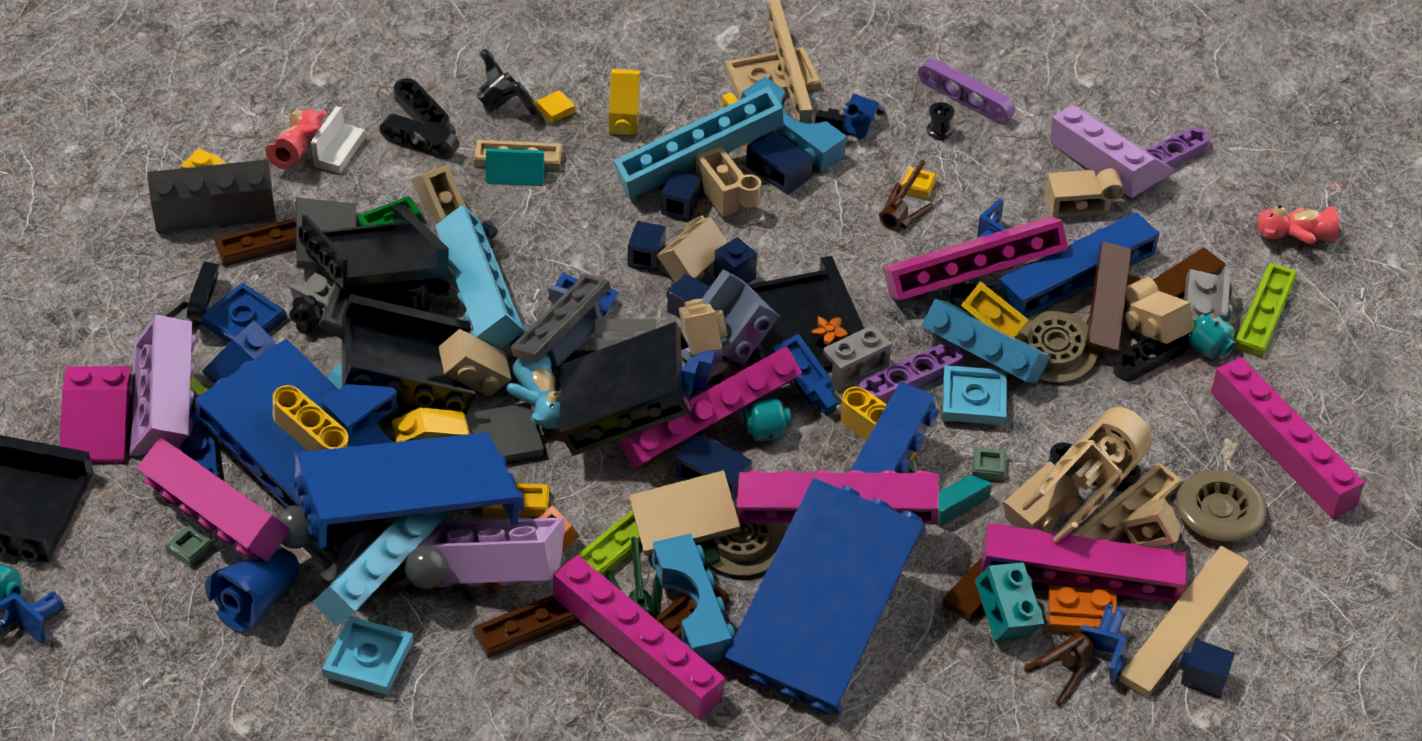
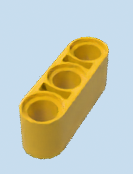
M285 385L275 390L272 406L273 420L307 451L348 447L349 437L347 431L298 388Z
M850 387L844 391L842 396L841 421L846 427L867 441L887 404L864 388ZM913 452L909 459L910 461L914 459L916 452Z

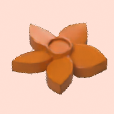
M819 316V328L812 330L810 334L814 337L824 336V343L827 346L831 345L834 339L842 340L848 337L846 330L841 328V318H834L828 323Z

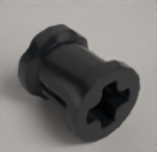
M937 102L929 108L931 122L927 126V134L936 140H945L952 134L950 122L954 117V108L948 103Z

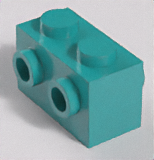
M1024 562L988 566L974 580L994 642L1029 638L1044 624L1042 610L1037 604L1032 589V580L1027 574Z

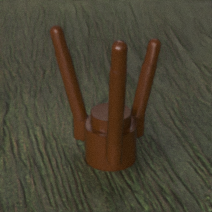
M925 160L919 162L899 194L898 191L901 184H895L884 208L878 214L881 223L887 228L894 230L901 226L906 229L912 221L933 208L934 205L929 203L908 216L909 208L903 201V198L924 167Z
M1077 632L1055 649L1025 665L1024 670L1028 672L1035 667L1051 662L1057 657L1066 666H1077V669L1056 700V705L1061 706L1083 672L1092 665L1088 658L1094 653V645L1085 634Z

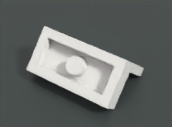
M336 106L311 141L314 167L337 174L342 173L366 138L365 129L344 124L341 107Z

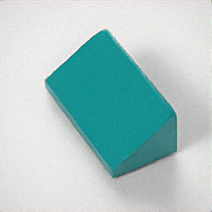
M486 148L485 179L487 184L543 186L545 176L544 151Z
M968 475L939 491V524L937 525L941 526L989 499L991 483L973 475Z

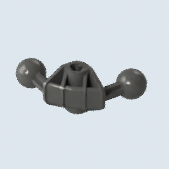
M301 506L287 507L276 517L289 527L287 536L281 544L291 549L304 548L323 566L319 575L331 584L382 533L374 528L364 529L357 532L334 551L328 544L327 547L320 548L316 536L310 535L308 516H303ZM417 547L408 555L405 566L402 562L370 596L393 599L399 595L403 587L411 584L421 589L435 588L447 576L448 561L443 552L436 547Z

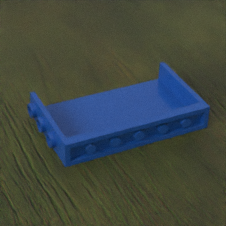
M286 338L277 345H270L262 355L253 361L243 363L238 371L229 377L219 379L212 388L195 398L196 417L287 508L290 506H301V497H296L294 489L295 453L307 450L273 420V394L281 386H294L322 409V401L325 396L331 391H338L339 389ZM373 425L348 443V447L391 443L392 441L376 425ZM357 521L327 524V539L345 526L350 527Z
M489 432L295 453L296 497H301L303 516H308L309 533L316 536L320 548L327 547V524L502 504L511 524L518 525L519 511L524 509L523 494L521 491H517L513 473H508L505 457L499 454Z
M813 477L725 655L728 664L735 669L749 674V679L760 686L768 687L769 684L781 688L780 693L789 699L798 701L801 697L812 702L810 706L823 714L829 715L833 711L841 715L843 707L840 701L918 537L924 539L927 534L925 525L921 522L922 519L909 511H903L902 514L894 511L888 503L880 499L873 498L870 501L860 497V493L851 487L843 485L842 488H839Z

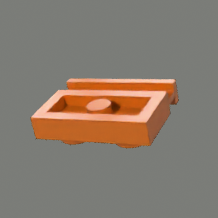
M1049 585V632L1075 634L1080 632L1082 625L1098 629L1105 606L1113 605L1112 613L1115 612L1117 606L1116 589Z

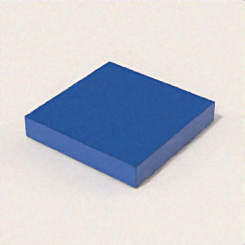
M241 283L207 309L203 321L199 322L229 343L253 320L269 333L287 319V315L284 309L245 283Z

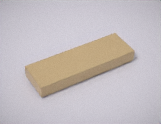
M476 140L473 159L474 167H486V148L544 151L545 170L560 171L562 144Z

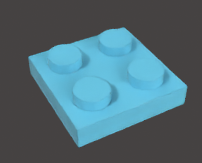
M944 366L942 420L1005 425L1007 371Z
M349 616L322 668L323 677L388 695L414 642L413 633Z

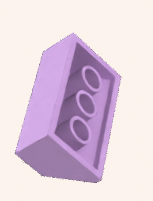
M1074 105L1052 117L1051 144L1089 170H1094L1096 174L1109 168L1117 170L1124 193L1131 198L1173 173L1172 167L1093 115Z
M155 314L134 342L129 455L139 456L147 454L159 437H162L178 448L191 435L193 420L189 419V409L193 403L194 392L190 390V381L195 370V364L191 362V353L196 341L195 335L192 334L191 321Z
M564 518L519 519L518 525H512L510 520L440 523L418 547L433 546L445 555L448 561V573L444 581L437 586L439 588L450 587L457 583H467L470 587L481 586L486 582H498L502 586L512 585L518 581H530L531 584L535 585L544 584L552 579L553 574L559 570L561 565L565 520Z

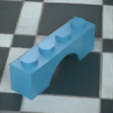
M766 76L741 92V99L768 86L771 88L783 107L784 126L774 130V132L785 137L789 142L812 156V167L820 173L845 156L847 136L827 121L809 124L796 121L788 116L784 111L786 91Z
M934 299L922 324V327L1026 382L1037 384L1051 357L1023 341L990 327L976 319L972 314L946 301Z
M691 533L653 542V565L662 588L674 589L685 593L697 606L694 612L682 621V642L708 664L726 660L725 655L735 637V633L731 623H725L724 604L721 597H715L713 591L715 590L712 572L710 570L705 571L703 566L705 564V556L701 545H695Z

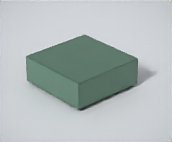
M974 447L972 475L983 480L1004 482L1006 450Z
M191 525L184 528L166 544L167 552L190 568L214 548L213 540Z

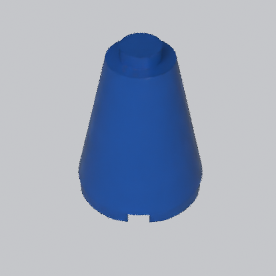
M278 548L268 562L259 556H255L252 560L247 559L216 570L207 578L205 584L209 602L214 600L219 608L215 612L223 623L236 631L250 630L255 627L298 575V559L291 551Z

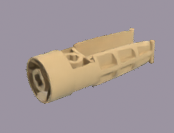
M1112 407L1104 411L1062 456L1034 495L1022 505L1024 510L1030 508L1058 482L1075 462L1080 466L1078 471L1072 476L1076 480L1073 483L1076 488L1082 486L1086 490L1094 481L1100 486L1053 538L1055 543L1060 542L1091 515L1151 448L1152 435L1146 422L1134 411L1123 407Z

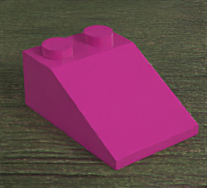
M131 366L66 367L62 389L61 447L89 452L92 464L125 463L131 426L133 381Z

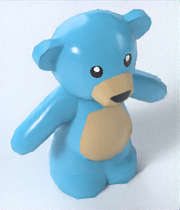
M545 354L537 363L519 357L514 363L513 373L522 386L510 383L507 385V391L511 395L535 405L534 413L531 416L533 423L539 424L546 429H558L560 388L555 390L556 379L551 370L550 356Z

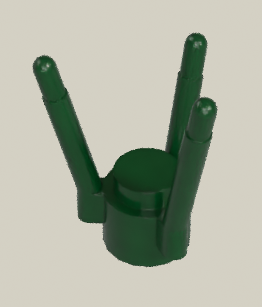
M633 536L631 538L636 590L629 593V598L655 618V616L659 615L658 600L661 584L656 573L652 596L643 589L638 539L636 536ZM607 571L606 575L609 581L621 590L613 572Z

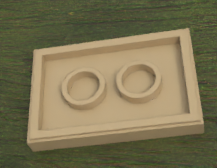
M804 47L794 48L807 92L820 90L821 81ZM777 52L725 61L724 69L739 100H741L742 91L765 76L785 90V96H789Z
M724 470L629 495L645 557L653 555V542L691 533L694 542L699 543L741 532Z

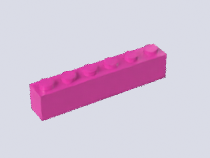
M1050 216L883 266L889 295L897 300H903L1068 250L1069 248L1062 220Z
M786 346L690 399V414L624 437L619 443L633 468L637 469L692 438L697 433H701L749 406L752 402L758 401L800 376L802 371Z
M1242 357L1217 368L1211 394L1331 519L1357 507L1365 482Z
M159 437L137 467L138 470L147 476L144 480L146 484L159 493L164 488L165 490L161 495L176 505L182 501L183 503L179 508L196 519L200 514L201 517L198 521L211 531L215 532L217 528H220L216 535L232 546L236 541L239 542L235 548L251 560L257 555L268 562L287 536L288 526L162 437Z
M762 470L739 472L737 510L740 523H791L814 477L839 488H842L843 485L851 487L860 493V497L870 501L873 498L880 499L888 503L892 510L901 514L903 511L912 512L919 516L924 524H939L938 473H930L928 471L897 473L891 470L882 471L881 473H864L859 470H852L847 473H831L826 470H818L814 473H799L794 470L782 472H764Z
M988 523L982 542L981 573L988 566L1024 562L1027 574L1032 582L1116 589V595L1176 603L1179 600L1186 586V552L1174 551L1169 548L1160 549L1141 546L1136 543L1113 542L1102 538L1079 537L1068 534L1060 542L1055 543L1053 538L1057 533L1045 532L1039 529L1011 527L1006 524Z
M576 555L553 574V597L568 611L573 612L581 622L697 720L704 717L722 701L725 677L580 556Z

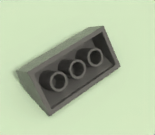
M268 159L147 172L156 232L276 219Z

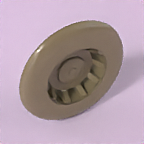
M1047 311L1035 314L1027 318L1029 320L1028 323L1015 337V339L1023 341L1051 356L1039 379L1046 382L1064 383L1076 380L1093 367L1098 357L1099 351L1086 348L1089 325L1080 318L1065 312Z
M1223 470L1202 471L1185 480L1177 492L1176 506L1182 520L1193 531L1212 540L1233 542L1249 538L1256 534L1266 521L1267 506L1262 493L1251 481L1236 473Z
M734 503L735 510H736V513H737V517H738V520H739V515H738V510H737V503ZM739 520L741 532L696 543V545H701L705 562L714 569L734 576H750L768 570L786 530L782 523H740Z

